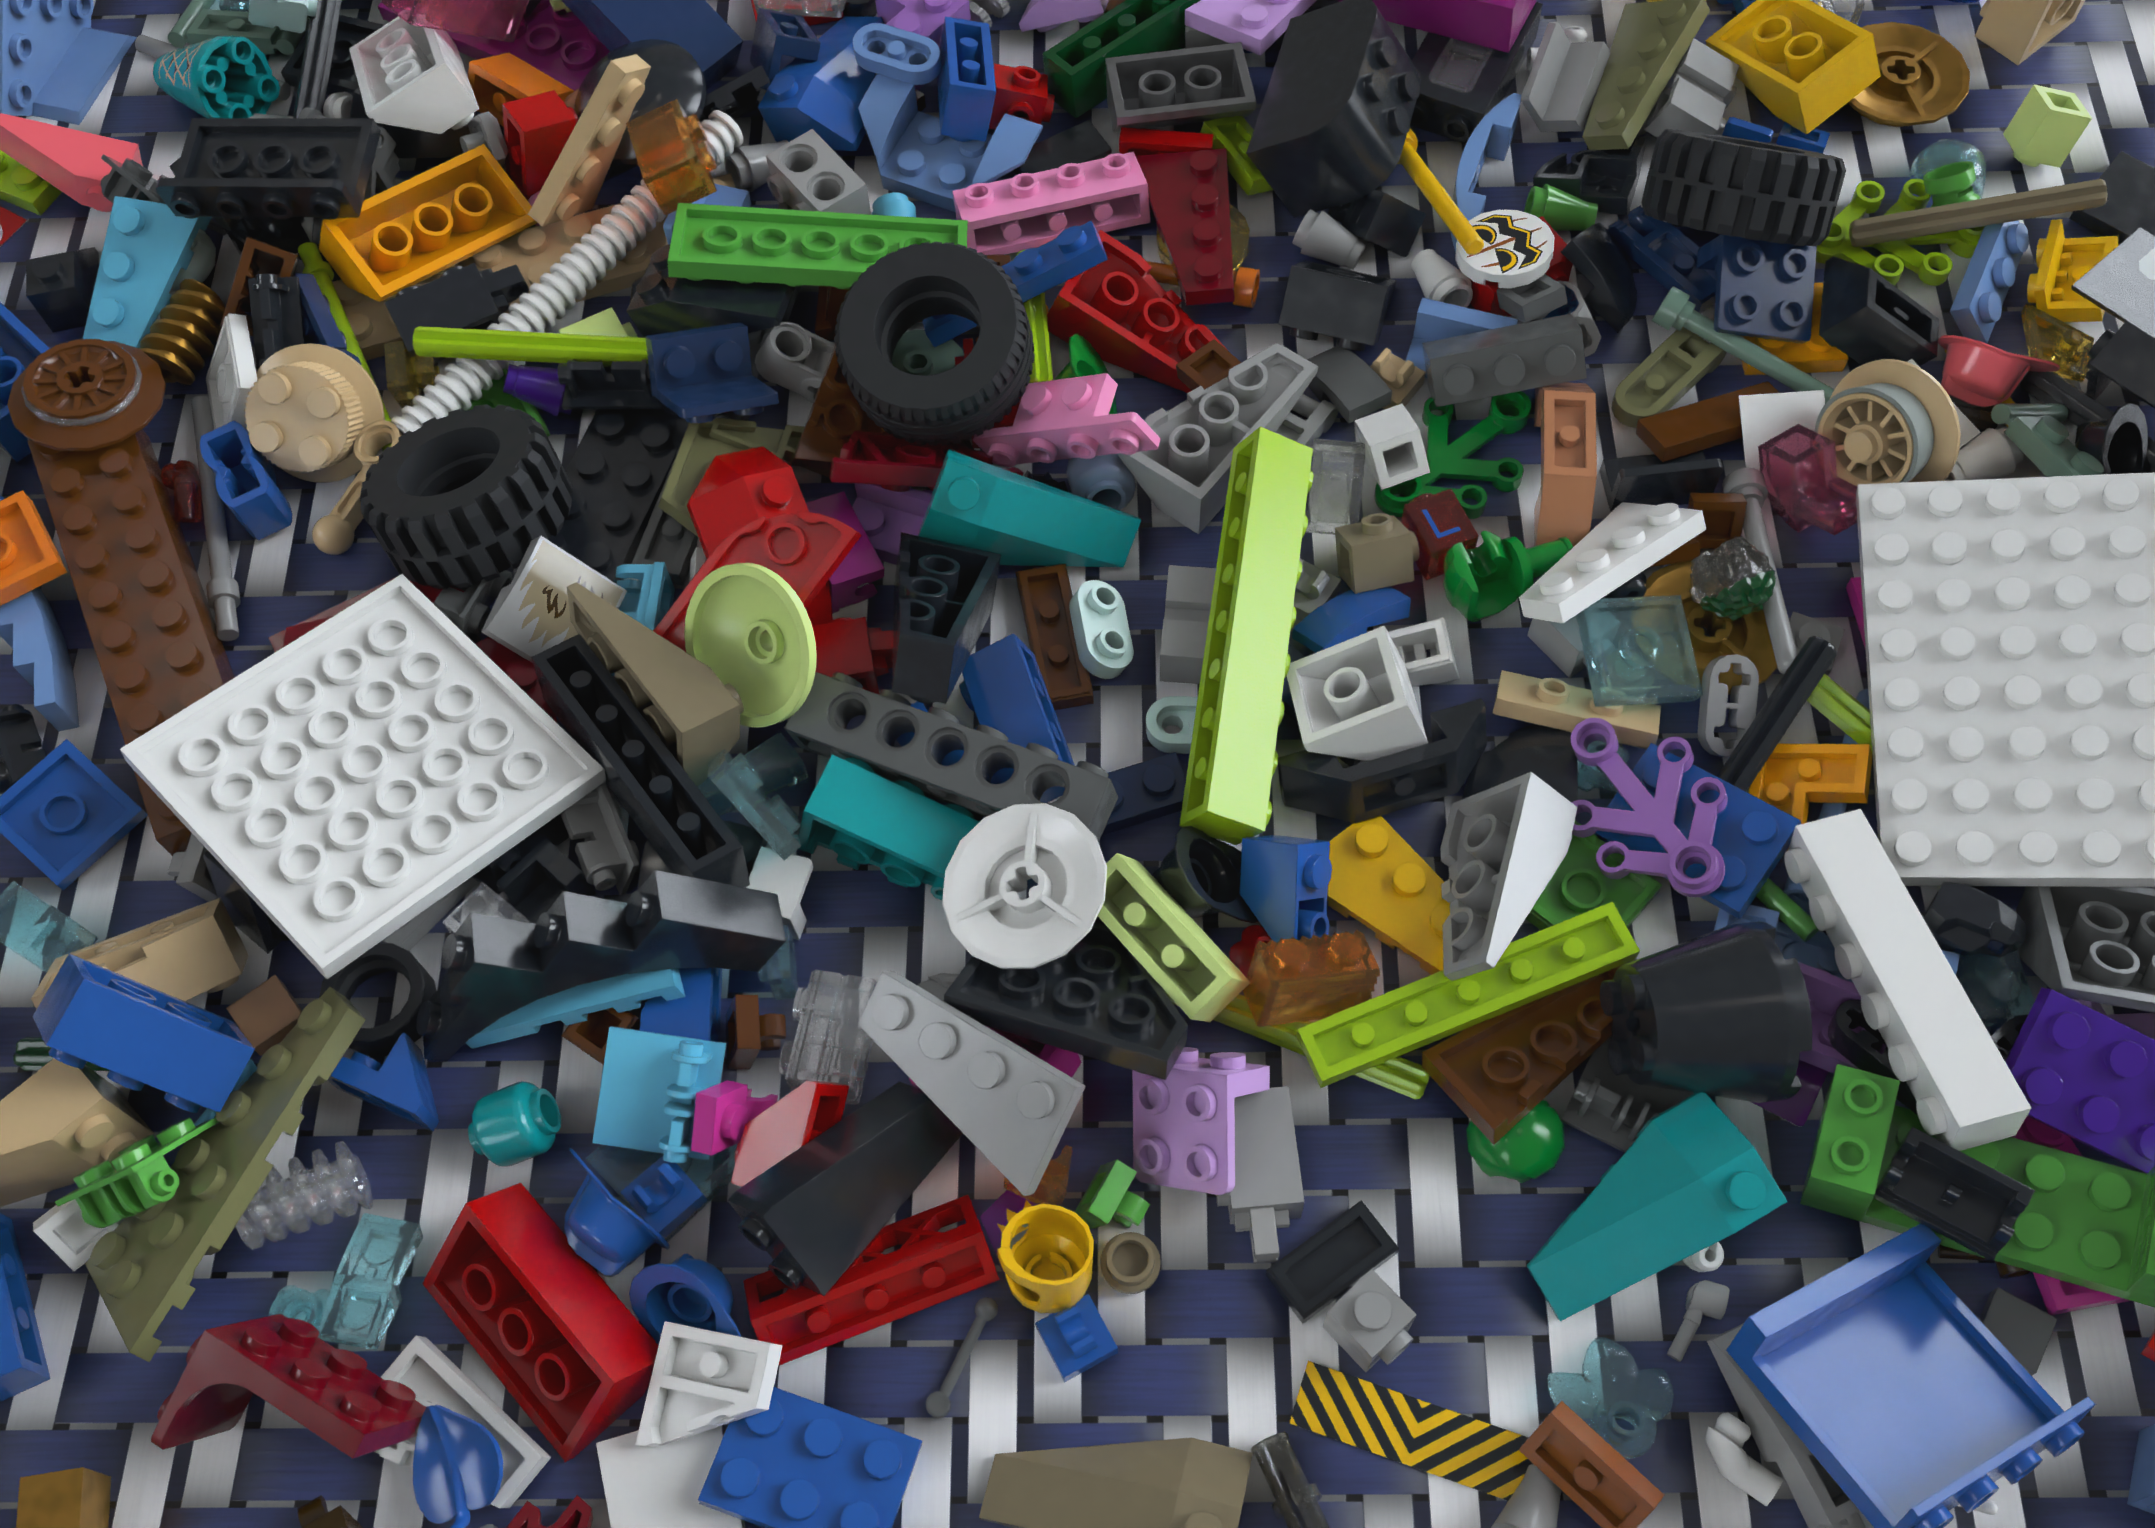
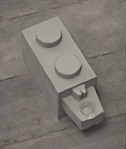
M1289 1086L1271 1087L1270 1090L1234 1098L1235 1187L1230 1193L1216 1195L1217 1207L1228 1206L1230 1224L1235 1225V1232L1249 1231L1254 1264L1278 1262L1277 1228H1287L1290 1225L1289 1219L1301 1218L1304 1207V1194Z

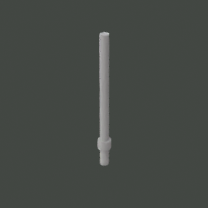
M196 396L191 400L211 576V580L206 585L208 605L215 612L217 637L222 641H232L239 637L236 608L241 603L239 584L232 578L224 502L216 489V475L206 464L200 451L201 436L214 430L210 401L207 396Z

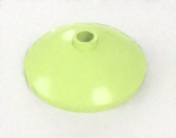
M753 563L725 565L709 573L699 583L690 599L685 618L686 652L710 667L724 685L729 683L736 689L744 708L743 713L740 714V725L756 728L767 727L790 718L801 708L810 693L815 677L817 654L810 618L796 592L778 574L766 567Z

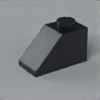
M95 247L26 260V297L52 332L86 326L99 268V253Z

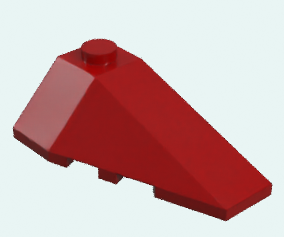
M1100 230L1098 233L1108 260L1066 281L1047 314L1048 331L1068 344L1071 336L1074 334L1081 335L1091 343L1103 361L1183 392H1191L1192 390L1178 379L1176 364L1213 339L1225 349L1226 347L1205 325L1194 323L1179 306L1182 302L1180 297L1172 289L1166 292L1149 274L1152 267L1141 255Z

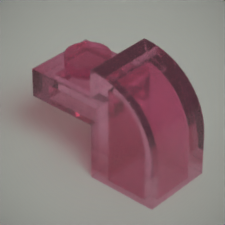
M1797 424L1758 446L1760 471L1764 475L1768 491L1767 497L1778 515L1791 528L1801 532L1809 526L1815 525L1835 536L1857 523V486L1837 476L1835 441Z

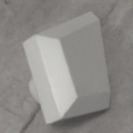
M489 111L478 114L468 123L470 134L460 137L461 147L465 153L485 144L504 169L509 150L498 120Z

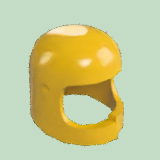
M1043 1203L1024 1208L1009 1220L1002 1232L1001 1248L997 1249V1253L1011 1293L1023 1306L1038 1313H1057L1063 1311L1083 1298L1092 1279L1094 1239L1088 1224L1077 1213L1061 1206ZM1028 1224L1026 1233L1011 1249V1240L1017 1228Z

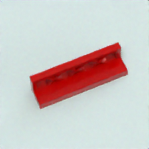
M965 1195L884 1226L825 1296L802 1285L797 1290H793L783 1284L771 1270L743 1280L750 1321L759 1341L783 1345L779 1365H782L1000 1279L970 1197ZM965 1219L966 1224L945 1232H938L942 1227ZM898 1244L903 1245L896 1251L881 1254L885 1249ZM783 1288H789L784 1294L762 1302L763 1296Z

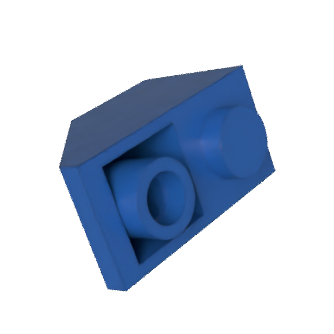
M1280 835L1242 838L1240 895L1281 954L1288 958H1298L1325 953V941L1329 933L1327 895L1328 884L1332 875V865L1329 859L1330 841Z

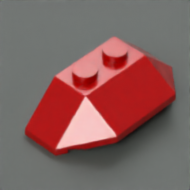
M764 446L715 456L687 503V509L707 559L725 538L741 526L763 516L769 518L782 514L796 513V511L809 512L792 467ZM829 580L806 609L812 626L826 624L833 620Z

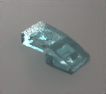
M15 881L0 895V943L45 973H47L55 958L93 945L99 939L86 928L54 906L48 905Z
M367 1213L363 1214L345 1250L329 1291L318 1328L320 1339L377 1351L402 1302L398 1286L423 1240L419 1223Z

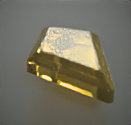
M2025 304L2021 311V318L2029 357L2056 363L2060 366V370L2055 371L2056 374L2063 378L2083 382L2088 372L2086 365L2090 360L2087 354L2093 346L2094 338L2030 304Z

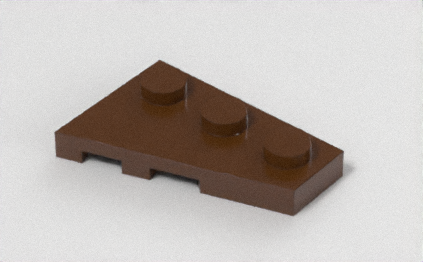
M836 345L834 346L790 465L831 470L832 459L834 457L840 458L841 448L845 443L849 442L850 436L854 431L887 433L883 428L878 427L874 421L870 420L855 399L837 361Z

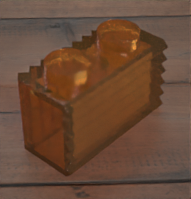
M1355 930L1353 934L1347 931L1344 933L1334 932L1332 937L1324 933L1321 938L1314 934L1311 939L1302 936L1300 940L1293 937L1285 940L1281 938L1278 943L1270 939L1267 944L1259 941L1256 945L1246 977L1251 983L1242 991L1256 1025L1259 1027L1318 1020L1372 999L1371 992L1375 991L1374 984H1377L1380 968L1364 934L1358 930Z

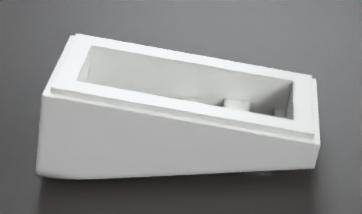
M1444 618L1388 632L1405 663L1411 686L1438 684L1460 679L1452 640ZM1436 649L1437 655L1427 658L1426 650ZM1414 651L1416 661L1407 663L1404 652Z

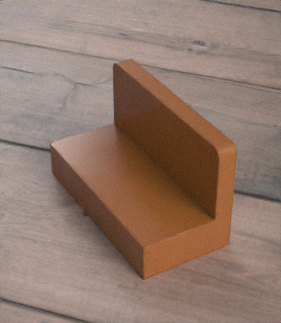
M1563 1401L1551 1411L1519 1449L1522 1454L1602 1528H1637L1665 1496Z

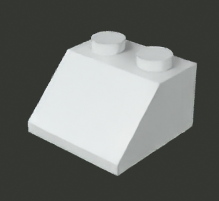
M1385 626L1290 663L1287 673L1288 684L1303 745L1308 752L1371 761L1428 743L1405 663Z

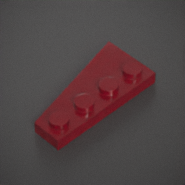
M1227 149L1136 156L1148 183L1149 208L1154 213L1160 237L1168 250L1170 263L1186 305L1235 302Z

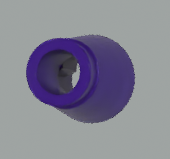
M509 364L503 393L511 394L513 397L556 417L559 412L567 415L571 414L572 410H563L562 408L565 385L559 383L558 368Z

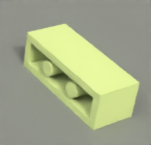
M1116 853L1106 863L1105 901L1098 917L1190 1019L1211 1022L1251 982L1138 860Z

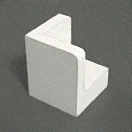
M761 846L749 876L750 885L746 888L778 894L785 937L800 940L807 921L800 902L813 870L812 861L809 858Z

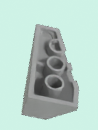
M1533 772L1526 773L1462 799L1451 806L1440 848L1441 862L1449 867V879L1441 884L1442 898L1450 903V915L1443 923L1442 928L1444 976L1451 981L1495 967L1568 853L1578 807Z

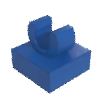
M663 1156L620 1191L641 1218L663 1238L667 1237L708 1201L677 1163L664 1161Z
M1089 1294L1083 1296L1073 1306L1063 1311L1052 1313L1035 1323L1036 1329L1064 1383L1118 1353V1347Z

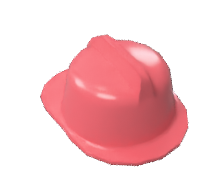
M1943 335L1938 338L1939 345L1947 350L1941 385L1948 395L1972 406L1988 407L2007 400L2027 371L2055 372L2060 370V366L2056 363L2009 353L1971 338L1956 335Z

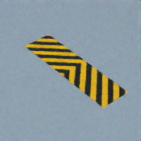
M1308 1361L1290 1419V1424L1506 1501H1509L1523 1480L1528 1466L1533 1464L1519 1451L1520 1447L1529 1437Z

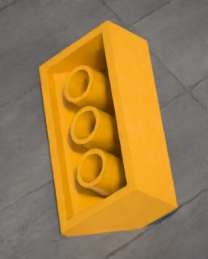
M482 144L364 200L359 218L322 220L319 250L348 288L381 302L401 290L413 286L537 224V222L528 215L532 207L485 144Z

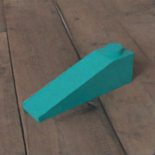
M948 449L918 536L1001 554L1000 565L1053 566L1066 564V566L1124 567L1140 526L1141 518Z
M1705 1092L1694 1093L1650 1119L1636 1135L1637 1139L1618 1162L1612 1164L1601 1176V1182L1580 1207L1568 1215L1526 1265L1558 1320L1562 1321L1733 1235L1788 1202L1755 1147Z

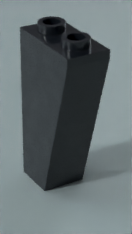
M899 1081L736 1190L727 1201L743 1220L738 1225L740 1232L754 1246L768 1252L773 1259L769 1264V1268L783 1284L793 1290H797L802 1285L825 1296L963 1133L920 1088Z

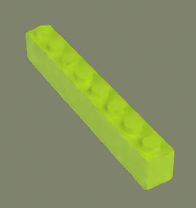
M1261 426L1233 448L1179 825L1181 827L1193 826L1208 836L1234 845L1242 843V838L1254 837L1264 832L1272 814V804L1269 801L1272 776L1278 765V753L1275 751L1278 727L1282 722L1285 710L1284 703L1281 701L1284 678L1289 671L1291 662L1290 655L1288 654L1290 631L1294 626L1297 614L1296 608L1293 605L1296 584L1302 573V562L1299 560L1301 542L1308 526V518L1305 515L1307 494L1311 489L1314 478L1311 471L1312 448Z

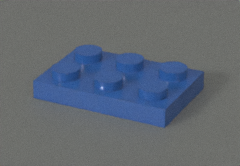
M1651 743L1632 772L1654 798L1660 762L1657 756L1658 746ZM1670 752L1665 757L1670 762H1677L1682 759ZM1692 764L1691 768L1683 773L1674 824L1688 840L1695 812L1691 798L1692 786L1696 781L1704 777L1716 778L1724 784L1728 802L1725 809L1717 814L1712 846L1723 857L1725 876L1721 885L1715 891L1700 898L1741 919L1789 848L1795 826L1800 825L1801 820ZM1706 790L1701 793L1699 800L1704 803H1712L1718 799L1720 793L1715 790ZM1619 792L1616 793L1607 808L1633 811ZM1598 830L1594 833L1605 843L1618 841L1626 845L1628 850L1667 853L1654 837ZM1698 863L1692 864L1686 869L1685 874L1690 878H1698L1706 872V867Z
M773 1387L769 1410L728 1424L698 1501L703 1506L763 1528H893L922 1447V1440Z

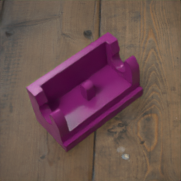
M844 491L807 502L806 505L809 512L837 519L862 535L829 579L832 614L839 612L840 608L875 596L878 592L874 584L858 587L883 578L885 568Z

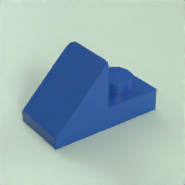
M406 1033L400 1035L383 1064L362 1053L354 1052L350 1059L344 1056L341 1058L328 1079L337 1089L430 1131H434L439 1123L422 1051Z

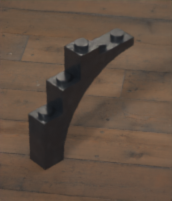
M654 870L640 889L632 893L628 903L563 891L549 910L539 916L536 924L470 913L456 933L450 934L447 937L442 950L441 962L443 968L448 971L445 973L440 987L430 1000L422 1003L417 1015L416 1029L417 1033L423 1036L424 1059L447 1062L470 1038L499 1018L538 999L581 984L624 974L676 968H723L758 972L786 942L778 894Z

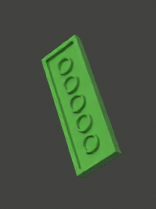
M678 203L668 255L669 277L687 278L693 281L710 279L736 281L744 284L762 282L786 284L795 287L813 285L850 289L852 284L858 281L861 273L865 272L869 266L874 265L881 257L891 252H896L900 248L913 244L920 245L925 242H942V244L948 242L954 243V245L966 246L967 249L968 220Z

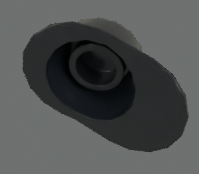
M2126 403L2118 407L2109 419L2083 422L2076 429L2075 447L2079 451H2084L2095 457L2104 467L2102 474L2149 473L2147 460L2148 427L2145 415L2138 405Z
M1193 826L1180 828L1175 835V847L1167 853L1161 862V866L1152 876L1191 918H1199L1221 912L1240 921L1249 923L1259 922L1240 895L1242 852L1229 844L1208 836Z

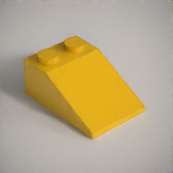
M1756 0L1705 40L1709 48L1739 65L1736 77L1776 117L1805 134H1809L1881 77L1873 33L1810 0Z

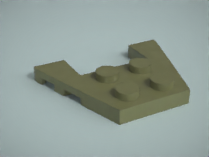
M716 418L706 423H689L658 507L698 536L687 509V503L715 456L764 446L780 459L791 463L804 426L786 425L784 430L756 427L755 421ZM803 467L830 478L831 470Z

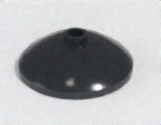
M660 39L631 42L612 50L602 57L584 78L577 92L574 110L578 119L611 60L637 54L651 66L644 83L645 90L641 98L636 102L612 163L631 165L659 158L677 147L696 126L705 105L706 83L700 66L683 47Z

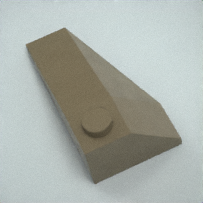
M576 582L567 586L570 620L574 628L609 673H615V681L699 788L740 739V714L743 713L744 708L738 692L731 684L727 683L724 685L710 667Z
M1192 1437L995 1454L979 1519L1011 1528H1238L1253 1453Z

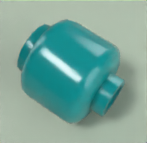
M517 1082L489 1093L476 1102L472 1113V1122L468 1126V1137L473 1149L479 1155H485L488 1160L501 1167L513 1166L541 1155L553 1146L556 1133L561 1128L560 1110L555 1098L546 1089H539L530 1082Z

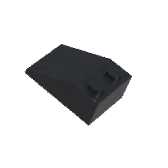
M670 244L660 247L652 254L650 263L642 280L636 286V292L627 309V313L644 338L649 335L740 322L748 326V333L780 326L795 286L762 282L744 284L736 281L710 279L693 281L687 278L669 277L668 255Z

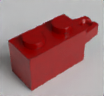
M842 617L826 624L812 626L817 653L815 672L831 678L834 672L843 673L863 685V689L879 695L877 676L886 674L889 668H893V630L882 631L881 628H868L866 617L855 619Z

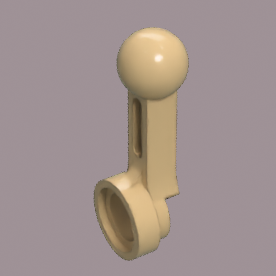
M377 421L371 423L356 437L353 451L363 464L362 469L331 513L320 518L312 530L313 541L322 552L338 555L344 553L352 546L354 531L364 518L360 509L362 482H365L366 473L372 464L379 462V456H376L378 451L389 443H392L390 447L395 446L399 442L398 438L403 435L392 422Z

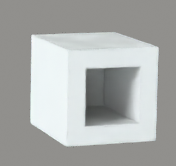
M1403 403L1355 420L1365 462L1382 490L1430 473L1420 429Z

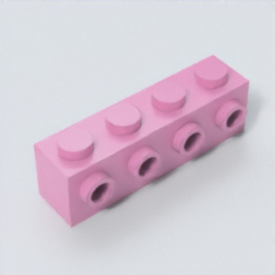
M1134 152L1125 154L1114 153L1102 159L1078 164L1067 163L1051 170L1032 174L1021 173L1013 178L991 183H975L967 188L952 191L956 219L968 220L967 248L975 249L977 253L982 252L985 255H1005L1023 249L1037 248L1056 239L1065 229L1072 226H1081L1091 220L1097 232L1100 230L1110 232L1150 223L1148 183Z

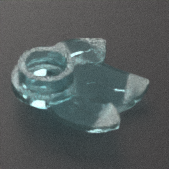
M1597 1337L1589 1345L1583 1361L1582 1373L1555 1372L1549 1373L1547 1376V1389L1555 1407L1563 1401L1625 1459L1636 1458L1649 1451L1656 1438V1423L1670 1413L1673 1405V1387L1666 1371L1655 1367L1639 1371L1634 1358L1626 1348L1605 1337ZM1615 1418H1621L1630 1422L1635 1429L1626 1430L1621 1428Z

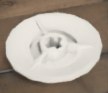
M1046 803L1015 804L983 818L960 840L945 870L942 904L951 933L973 957L1001 969H1033L1065 956L1091 931L1102 908L1106 893L1107 865L1097 837L1074 814ZM1032 878L1038 885L1029 889V898L1024 899L1018 892L1024 891L1027 888V880Z

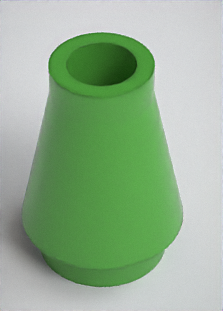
M1545 184L1542 188L1533 186L1530 189L1524 207V212L1535 215L1538 218L1543 216L1555 231H1584L1595 224L1598 211L1597 204L1586 202L1549 184Z

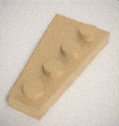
M637 54L611 60L528 213L541 226L559 220L567 221L574 215L593 209L636 102L641 98L645 90L644 83L651 66Z

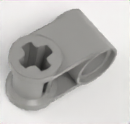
M781 322L780 326H774L756 354V368L767 381L789 389L813 403L833 352L835 342H830L811 333L798 324Z

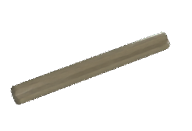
M2096 179L1858 219L1850 223L1849 237L1852 246L1860 247L2096 208L2106 204L2107 186L2105 180Z

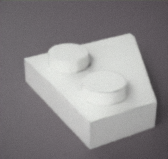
M664 1321L635 1444L659 1447L769 1410L783 1345Z

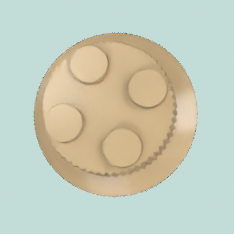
M321 344L293 345L270 356L257 370V382H254V386L250 387L249 397L246 398V408L244 409L246 414L244 417L246 418V429L249 431L248 435L252 446L259 452H262V456H266L267 460H271L272 464L277 465L286 473L306 481L319 483L334 482L359 472L363 464L353 451L356 437L371 423L385 421L380 393L368 372L346 353Z

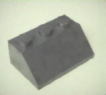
M1241 42L1105 58L1107 104L1113 132H1121V127L1142 129L1171 125L1181 126L1188 123L1204 122L1224 117H1247L1256 110V98Z

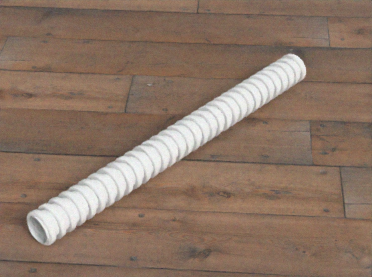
M714 110L708 116L709 120H703L699 125V129H694L689 134V138H684L681 141L680 148L675 147L670 152V157H665L660 162V166H655L651 170V176H645L640 181L641 186L635 185L630 191L631 195H625L621 199V205L616 204L611 209V214H605L601 218V224H595L591 228V234H584L580 239L581 244L575 243L571 247V254L565 253L560 258L561 264L554 263L550 267L551 274L544 273L540 277L541 284L533 283L529 288L530 294L523 293L519 297L520 304L512 303L508 308L509 314L502 313L498 317L499 324L492 323L487 330L545 333L544 329L551 330L556 324L555 319L561 320L566 315L565 309L571 310L576 305L575 299L581 300L585 297V289L592 290L596 286V279L602 280L607 275L606 270H612L617 265L616 260L622 261L627 255L626 250L632 251L637 245L636 241H642L647 236L646 231L651 232L656 227V222H662L665 219L666 213L670 212L697 157L708 160L712 173L715 170V166H719L724 161V156H730L734 151V147H739L743 143V135L738 124L726 113ZM456 358V365L449 364L445 368V376L438 374L434 379L435 385L428 384L423 390L425 395L414 397L412 400L414 406L406 405L402 409L403 416H395L391 422L405 434L409 430L414 432L423 427L422 423L434 417L438 420L448 416L450 411L461 408L467 411L472 406L470 400L478 401L482 397L481 390H489L493 386L492 379L499 380L504 375L502 369L508 370L509 364L514 365V362L507 360Z

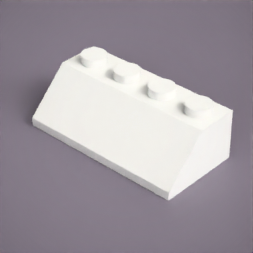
M424 0L349 48L366 115L369 118H373L376 123L442 134L450 128L456 130L465 126L474 117V112L480 109L455 42Z

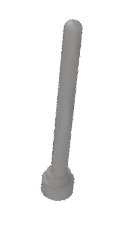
M1741 468L1725 477L1722 488L1724 493H1743L1747 501L1743 529L1755 576L1757 573L1775 571L1776 582L1773 595L1763 604V611L1777 668L1780 673L1785 674L1797 656V650L1761 511L1764 501L1768 496L1764 475L1761 471L1755 468Z

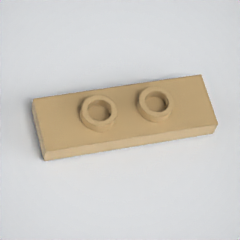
M1504 670L1501 671L1493 708V714L1568 732H1572L1575 726L1585 719L1601 718L1612 725L1618 743L1647 749L1651 743L1656 745L1659 735L1660 705L1622 698L1619 694L1609 690L1593 691L1571 686L1555 678L1539 679Z

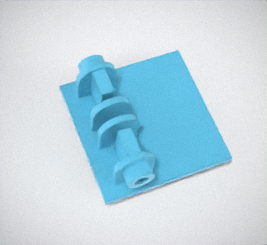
M610 1026L592 1143L662 1153L663 1160L671 1163H686L687 1157L709 1160L710 1155L691 1151L696 1093L721 1083L726 1043Z

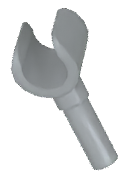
M1703 1280L1689 1288L1685 1305L1687 1311L1683 1317L1684 1321L1667 1352L1669 1357L1679 1362L1682 1361L1700 1326L1702 1315L1719 1320L1723 1318L1730 1292L1727 1286Z

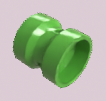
M1970 161L1943 165L1927 172L1923 176L1925 191L1932 195L1933 204L1931 207L1980 199V195L1973 191L1972 184L1976 180L1974 164Z

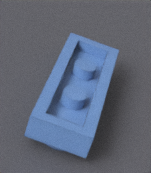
M2018 220L1984 226L1950 309V313L1963 337L1988 343L1994 325L2001 317L2003 302L2009 287L2014 284L2015 272L2023 252H2026L2029 245L2028 230Z

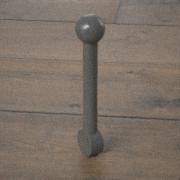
M981 1298L975 1304L974 1311L976 1317L939 1391L931 1393L926 1400V1409L934 1418H943L950 1412L951 1401L949 1396L986 1322L994 1319L998 1313V1305L992 1298Z

